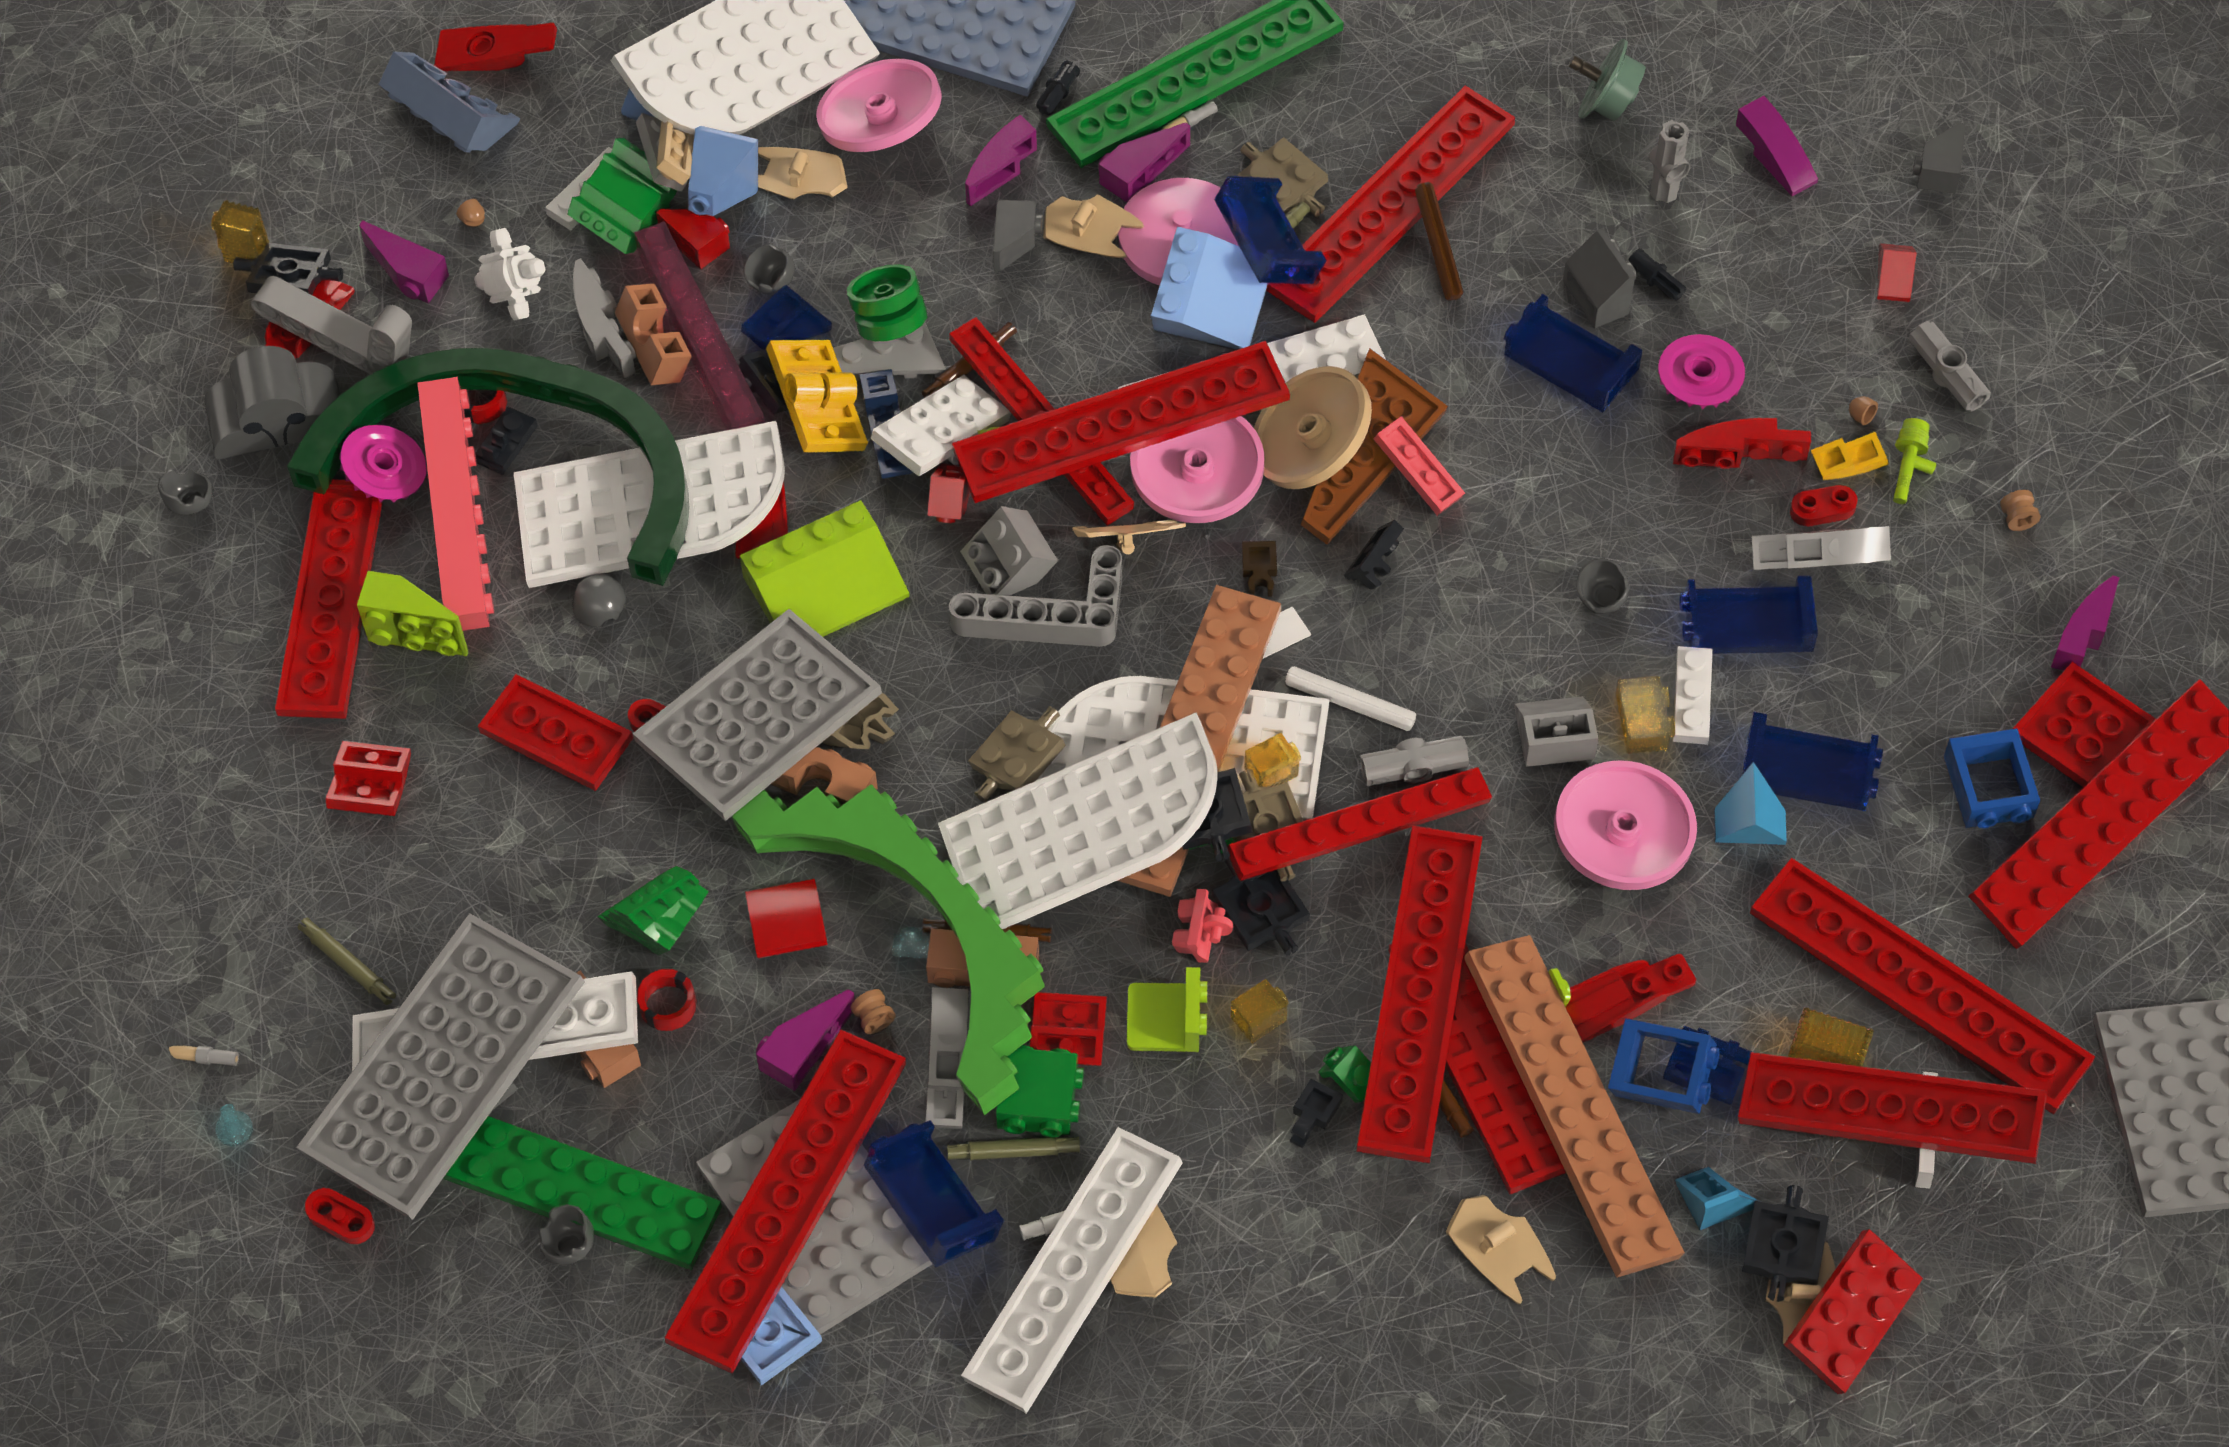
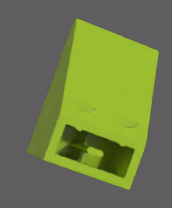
M374 571L367 572L357 607L368 641L380 646H403L413 651H435L445 656L468 655L458 615L400 575Z

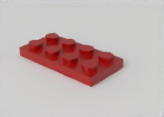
M515 674L478 724L479 733L594 791L598 789L633 740L632 731Z
M1870 1229L1863 1230L1783 1345L1837 1394L1846 1393L1923 1278Z

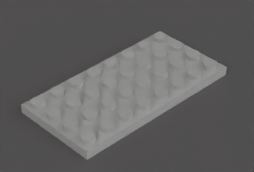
M469 913L296 1148L303 1155L413 1220L585 983L581 975Z

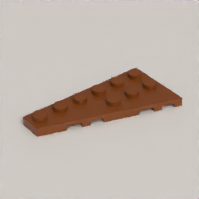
M1370 348L1358 376V380L1367 389L1371 400L1372 413L1368 432L1352 459L1336 474L1316 484L1301 526L1327 545L1397 468L1375 442L1374 437L1402 416L1422 440L1446 413L1448 408L1446 404Z

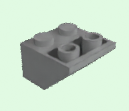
M1003 506L993 514L960 551L984 592L991 595L1010 596L1033 586L1058 562V559L1029 512Z
M1583 696L1517 703L1514 705L1526 767L1595 759L1598 733L1593 709Z

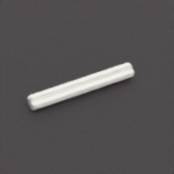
M1295 666L1291 667L1286 675L1287 686L1319 698L1329 699V702L1405 731H1410L1415 723L1416 713Z

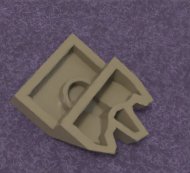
M882 693L822 743L830 746L869 749L871 745L869 739L884 744L895 733L882 720V717H892L899 709Z

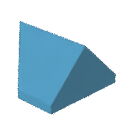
M1753 762L1715 807V842L1786 845V811Z
M1710 1167L1675 1179L1676 1185L1699 1230L1753 1210L1755 1201H1759L1732 1186Z

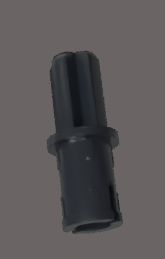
M1068 60L1062 62L1055 76L1047 80L1046 89L1036 102V107L1039 109L1038 112L1040 114L1051 115L1061 99L1069 95V87L1080 74V69L1077 65L1073 67L1070 73L1067 72L1073 62Z
M1637 249L1628 259L1635 271L1647 280L1649 286L1656 285L1673 300H1679L1686 292V286L1667 272V266L1653 260L1644 250Z

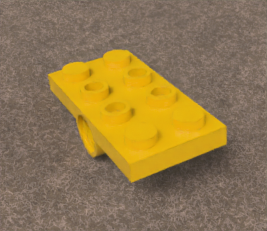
M770 340L766 350L803 452L864 451L868 441L854 406L857 397L856 378L851 372L841 371L830 340Z

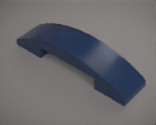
M892 369L859 374L871 436L874 428L901 413ZM872 440L882 479L914 473Z

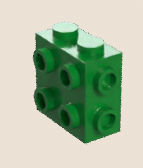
M1027 1045L1020 1046L1007 1056L1018 1071L1014 1076L1019 1089L997 1105V1129H1004L1012 1134H1021L1025 1131L1040 1132L1047 1137L1070 1135L1072 1122L1078 1123L1080 1114V1101L1074 1100L1076 1089L1083 1088L1084 1068L1078 1067V1054L1060 1048L1045 1051L1035 1050Z

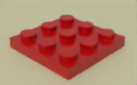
M2071 662L2013 729H2018L2024 747L2084 787L2156 718L2074 662Z

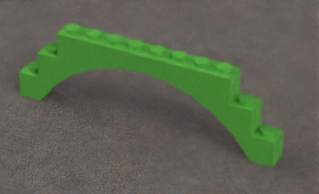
M870 784L841 806L832 794L826 797L816 787L789 808L785 806L778 796L772 799L765 790L760 792L731 816L738 832L757 854L812 851L850 857L880 867L908 883L938 909L960 941L966 957L971 987L969 1031L956 1073L960 1085L984 1115L1017 1091L1019 1086L1014 1075L1018 1071L1007 1056L1032 1038L1027 1025L1031 1020L1021 1005L1045 987L1040 974L1044 970L1039 961L1031 953L1026 956L1020 950L1022 945L1011 930L1004 932L1000 928L999 924L1001 922L995 912L989 906L985 909L982 908L978 903L980 898L975 890L968 883L962 885L956 879L959 875L948 860L941 862L937 858L938 852L932 842L927 837L919 838L915 833L917 828L906 814L900 816L895 811L897 806L885 791L880 794Z

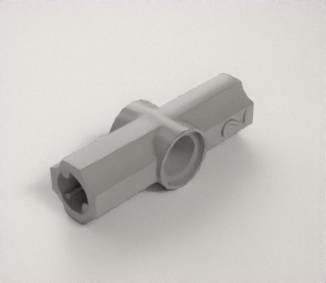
M1670 120L1662 124L1658 144L1651 150L1648 156L1654 166L1650 194L1655 201L1669 203L1676 200L1680 181L1690 170V164L1685 159L1689 129L1683 122L1678 123Z
M1926 321L1918 325L1910 333L1909 341L1933 369V380L1938 385L1947 387L1965 410L1972 412L1980 408L1990 398L1991 392L1966 363L1967 354L1965 350L1957 345H1952L1934 322Z
M1462 736L1425 742L1422 738H1410L1400 742L1394 749L1360 755V765L1366 786L1404 779V782L1409 784H1417L1431 778L1433 773L1469 767L1467 745Z

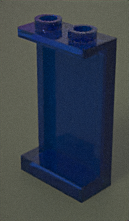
M1228 176L1214 200L1258 282L1313 284L1327 260L1322 251L1304 250L1276 199V195L1282 186L1281 180L1279 178Z
M1542 294L1535 303L1532 301L1527 305L1521 320L1517 324L1512 323L1504 335V340L1506 341L1504 355L1603 413L1639 370L1643 350L1631 344L1623 352L1549 309V297Z
M1797 576L1795 587L1696 589L1695 579H1688L1686 590L1680 592V612H1686L1687 621L1682 623L1683 641H1689V647L1712 649V654L1814 652L1818 629L1811 576Z
M1753 712L1742 775L1754 762L1775 795L1861 811L1866 810L1869 798H1876L1879 778H1873L1874 769H1880L1883 749L1877 748L1878 735L1872 734L1870 742L1863 743L1766 725L1767 714Z
M929 1120L920 1125L913 1123L904 1128L901 1133L889 1138L882 1136L875 1140L869 1147V1153L863 1166L936 1268L994 1242L1004 1219L997 1209L986 1214L933 1142L931 1135L935 1126Z

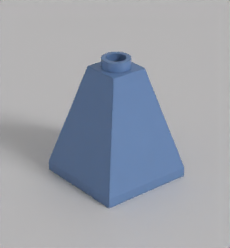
M699 126L695 128L691 177L689 178L688 210L698 215L714 216L757 193L758 139Z

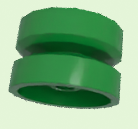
M892 264L872 268L850 282L847 287V296L851 309L855 312L858 332L864 339L875 342L890 341L904 337L924 324L928 317L923 296L919 294L920 286L916 272L910 266Z

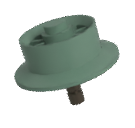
M1621 39L1612 48L1599 69L1586 61L1583 62L1582 59L1575 55L1569 62L1568 67L1579 71L1580 74L1592 80L1579 108V118L1584 119L1592 111H1595L1614 122L1621 116L1628 104L1631 105L1636 98L1646 66L1626 55L1628 45L1626 39Z

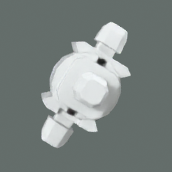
M506 228L491 231V247H494L495 252L482 255L478 259L483 264H481L479 273L474 278L476 287L484 290L486 294L491 296L489 302L493 304L508 300L509 306L507 307L514 321L529 317V306L524 296L539 293L541 290L537 284L540 281V276L545 272L544 262L539 258H535L529 252L530 247L527 245L512 248V240Z

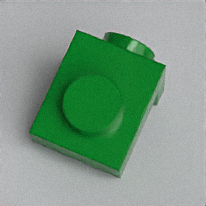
M1356 1045L1342 1048L1339 1046L1335 1047L1324 1057L1323 1062L1325 1065L1318 1073L1322 1078L1332 1077L1354 1103L1362 1102L1366 1096L1371 1062Z

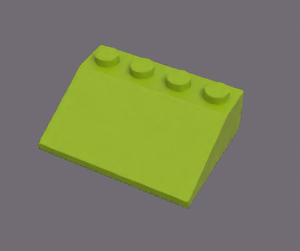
M861 500L740 555L743 578L770 623L790 609L822 637L910 597L909 591L875 521Z

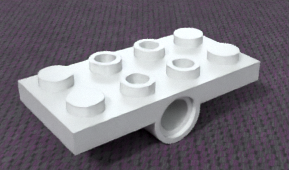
M962 375L874 428L871 439L916 475L921 476L947 459L954 465H958L952 443L978 435L977 430L1002 426L1009 421L1011 412L965 375Z

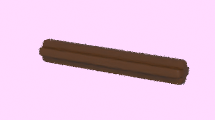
M1431 182L1420 183L1417 185L1415 193L1444 296L1448 301L1458 300L1463 295V288L1434 186Z

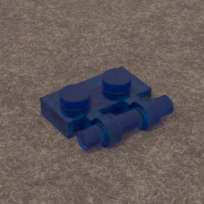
M1684 1025L1682 1029L1686 1031L1709 1035L1708 1030H1705L1700 1027L1698 1028V1030H1695ZM1711 1036L1717 1044L1716 1048H1719V1054L1723 1055V1057L1718 1060L1716 1069L1710 1070L1707 1082L1711 1084L1710 1097L1732 1105L1745 1072V1068L1732 1063L1736 1060L1748 1065L1750 1054L1753 1051L1740 1047V1043L1730 1039L1729 1042ZM1676 1043L1665 1069L1663 1079L1688 1088L1698 1047L1692 1045L1687 1047Z

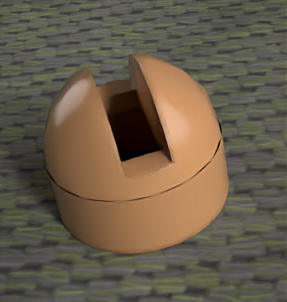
M469 199L462 203L456 213L462 223L468 227H478L485 219L484 208L476 199Z
M1865 396L1857 397L1849 404L1850 416L1862 425L1870 423L1878 410V403Z

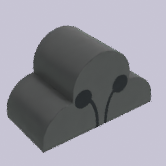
M276 346L251 348L235 357L229 368L231 378L214 384L206 392L204 398L215 459L219 460L301 442L316 419L340 396L337 379L333 370L324 364L316 362L297 363L291 352Z

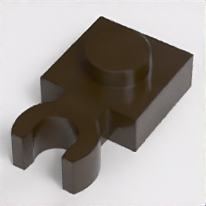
M1242 541L1243 577H1250L1248 581V594L1254 595L1257 586H1264L1267 588L1268 597H1272L1274 592L1272 577L1277 576L1276 541Z

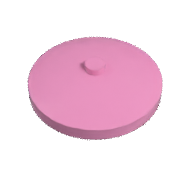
M909 59L876 61L844 75L825 92L817 107V122L825 140L841 150L870 152L885 149L911 138L933 119L941 104V88L934 72L928 66L918 61Z
M1193 178L1161 180L1141 189L1127 202L1124 209L1138 218L1144 227L1141 229L1121 227L1118 232L1119 248L1125 252L1126 258L1124 260L1128 266L1140 277L1159 286L1177 227L1208 233L1244 249L1247 241L1246 219L1237 201L1222 188Z
M1240 416L1131 452L1130 468L1132 481L1145 503L1161 515L1186 523L1214 522L1229 517L1241 510L1257 493L1264 475L1263 445L1256 430L1245 418Z
M1608 761L1584 769L1568 782L1560 795L1556 807L1554 829L1562 853L1570 864L1585 877L1610 888L1641 890L1666 882L1684 867L1691 855L1696 840L1697 821L1693 806L1686 793L1669 776L1653 767L1637 762Z

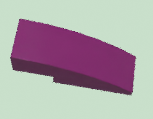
M1765 96L1738 109L1736 126L1755 146L1753 155L1791 196L1818 183V177L1799 141L1779 112Z
M1021 115L1005 125L991 138L971 167L965 182L966 203L969 206H972L1020 174V161L1037 150L1036 129Z
M2111 576L2104 581L2076 609L2063 631L2051 668L2064 671L2071 662L2081 667L2087 648L2099 651L2106 632L2120 577Z

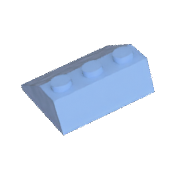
M1177 227L1151 314L1154 330L1237 350L1250 346L1274 261L1211 234Z

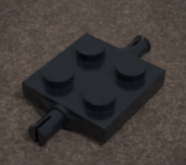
M267 243L263 252L256 258L235 257L233 262L235 271L251 272L246 281L249 293H258L270 276L278 277L311 295L321 281L341 282L343 279L342 268L327 267L331 260L329 249Z
M1235 768L1217 772L1216 792L1208 814L1194 835L1182 846L1183 850L1205 844H1212L1215 859L1222 861L1220 849H1222L1224 860L1230 857L1226 840L1253 833Z
M1230 858L1224 860V863L1234 876L1227 883L1213 889L1212 897L1219 907L1225 909V917L1233 922V929L1247 951L1268 941L1276 940L1286 956L1291 955V952L1292 954L1298 950V946L1289 935V932L1293 928L1309 921L1310 913L1289 881L1282 882L1277 870L1240 881Z
M1795 1185L1787 1187L1785 1204L1773 1205L1755 1201L1742 1272L1772 1279L1768 1298L1774 1301L1776 1289L1778 1288L1776 1302L1784 1300L1786 1283L1817 1285L1829 1216L1811 1213L1800 1207L1803 1189L1797 1186L1795 1198H1793Z

